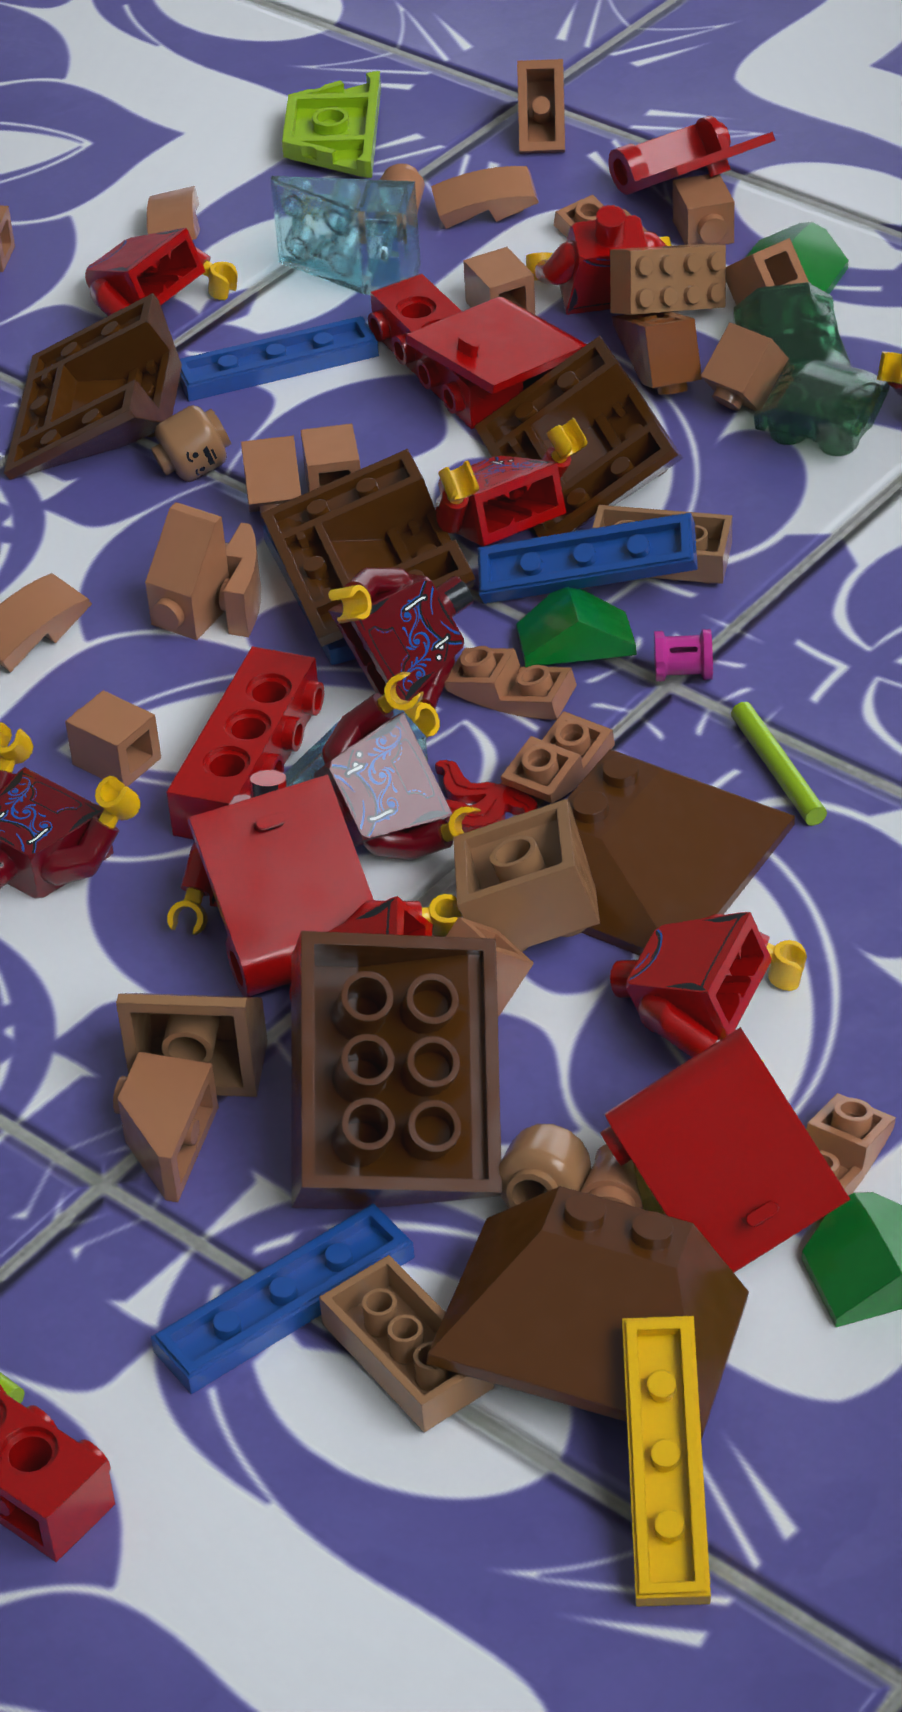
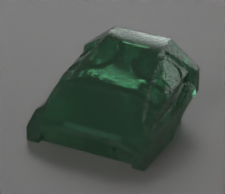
M809 282L761 287L733 308V324L773 339L789 358L771 393L840 384L842 387L852 386L853 374L851 364L839 334L834 313L833 297Z
M791 359L786 364L764 407L755 412V429L765 431L768 426L772 439L783 445L798 444L808 438L812 439L813 442H817L819 448L828 455L845 456L854 452L862 436L873 426L890 390V385L887 381L877 380L878 375L864 369L819 359Z

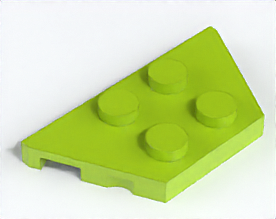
M380 71L366 73L367 83L344 89V83L339 80L325 84L317 89H307L289 94L282 136L283 158L364 178H372L381 95Z

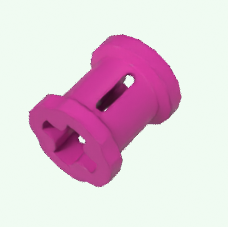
M702 629L700 635L665 636L663 631H654L656 682L665 681L667 676L700 674L704 680H712L713 649L711 629Z

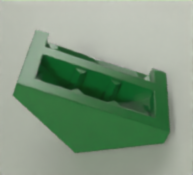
M813 222L798 223L759 240L746 256L748 257L790 238L809 284L789 294L821 302L826 300L845 274L849 262L828 231Z
M564 587L550 593L516 623L517 636L525 667L637 655L636 643L626 612L582 589Z
M857 1192L848 1195L851 1200L824 1217L802 1250L801 1260L836 1328L902 1309V1205L874 1192Z

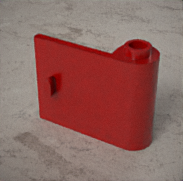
M709 115L698 119L696 124L637 145L630 143L611 150L608 158L609 171L618 190L628 195L706 166L710 177L731 170L728 158L776 140L772 131L730 147L731 139L727 127L715 117Z
M496 297L406 334V344L491 394H495L545 371L547 373L587 345L504 297Z
M328 774L188 818L190 829L228 933L226 939L227 956L234 979L243 997H251L291 984V956L301 931L328 932L343 924L364 902L374 900ZM282 825L279 828L272 829L263 833L257 832V830H266L272 827Z
M741 1027L604 1113L610 1126L602 1130L600 1134L618 1163L623 1166L632 1160L665 1214L669 1217L693 1223L733 1273L851 1200Z

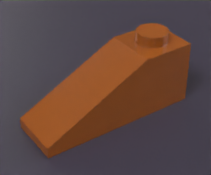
M674 312L612 316L613 326L642 384L651 388H657L659 395L685 392L688 390L687 382L702 380L695 318Z

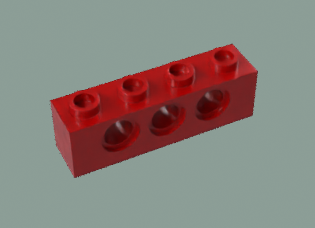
M423 274L370 292L372 313L368 315V324L378 342L382 341L394 353L398 362L401 365H406L419 378L423 387L431 389L444 402L447 410L451 414L455 413L470 429H474L475 425L523 391L522 381L495 394H491L406 344V334L462 312Z
M251 647L166 792L173 836L194 840L188 818L227 806L234 796L240 794L250 795V776L253 773L262 770H276L284 773V765L291 752H297L301 747L308 721L312 715L317 716L323 705L324 684L318 682L315 657Z
M0 1385V1524L57 1562L116 1505L109 1474L111 1466L104 1453L92 1442L85 1439L77 1442L59 1430L54 1421L42 1409L34 1405H29L26 1408L8 1396Z

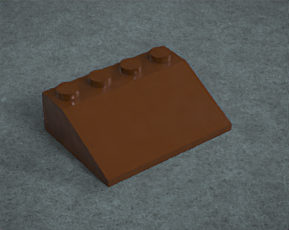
M301 931L291 956L292 1208L359 1210L366 1208L372 1203L380 1208L497 1197L502 1194V1178L499 1172L501 1162L496 939Z

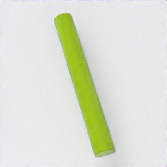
M740 702L735 705L731 711V717L802 818L810 826L820 824L827 816L825 807L749 702Z

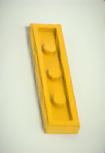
M694 1316L622 1318L636 1607L710 1604L711 1590Z

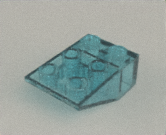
M271 177L279 263L364 295H370L371 291L418 275L421 261L415 181Z

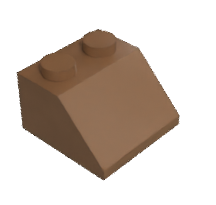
M568 799L453 837L457 906L463 918L497 929L521 952L525 951L528 947L558 937L575 936L588 927L600 924L595 884Z
M152 993L118 994L116 1006L128 1074L138 1052L212 1063L217 1095L257 1097L268 1043L263 1000L261 997Z

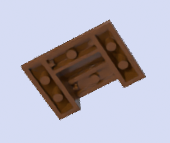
M153 293L32 355L4 469V474L9 480L130 445L146 436L155 437L156 425L173 415L182 364L159 300Z
M600 335L474 426L492 457L510 456L542 460L546 451L553 447L546 433L557 425L563 426L572 418L576 420L585 435L588 444L571 456V463L560 480L566 514L533 526L538 537L576 531L595 518L598 505H616L656 477L664 474L670 467L683 459L641 393Z
M408 449L261 513L321 647L344 639L328 611L335 605L342 603V600L331 601L328 595L329 591L345 587L361 569L401 567L410 574L427 576L433 582L435 588L452 576L459 577L468 589L474 587L475 577L456 539L452 541L448 533L442 531L438 526L436 510L424 478Z
M609 749L567 798L572 808L595 884L600 924L588 927L581 933L640 956L654 930L664 924L702 919L713 914H725L793 828L795 816Z
M559 1186L486 1219L429 1349L426 1364L627 1422L622 1318L694 1316L702 1441L745 1310L749 1291L693 1223L669 1217L659 1212L644 1210L590 1193H583Z

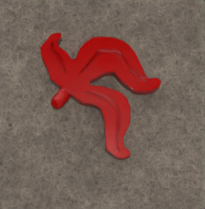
M440 760L435 763L436 773L444 777L443 789L447 798H449L446 801L452 814L461 807H475L481 810L478 813H471L464 817L462 820V830L464 833L505 820V813L507 812L513 815H520L538 809L537 802L532 797L522 791L502 784V781L500 784L491 782L472 783L464 777L456 762ZM450 816L444 819L447 823H449Z

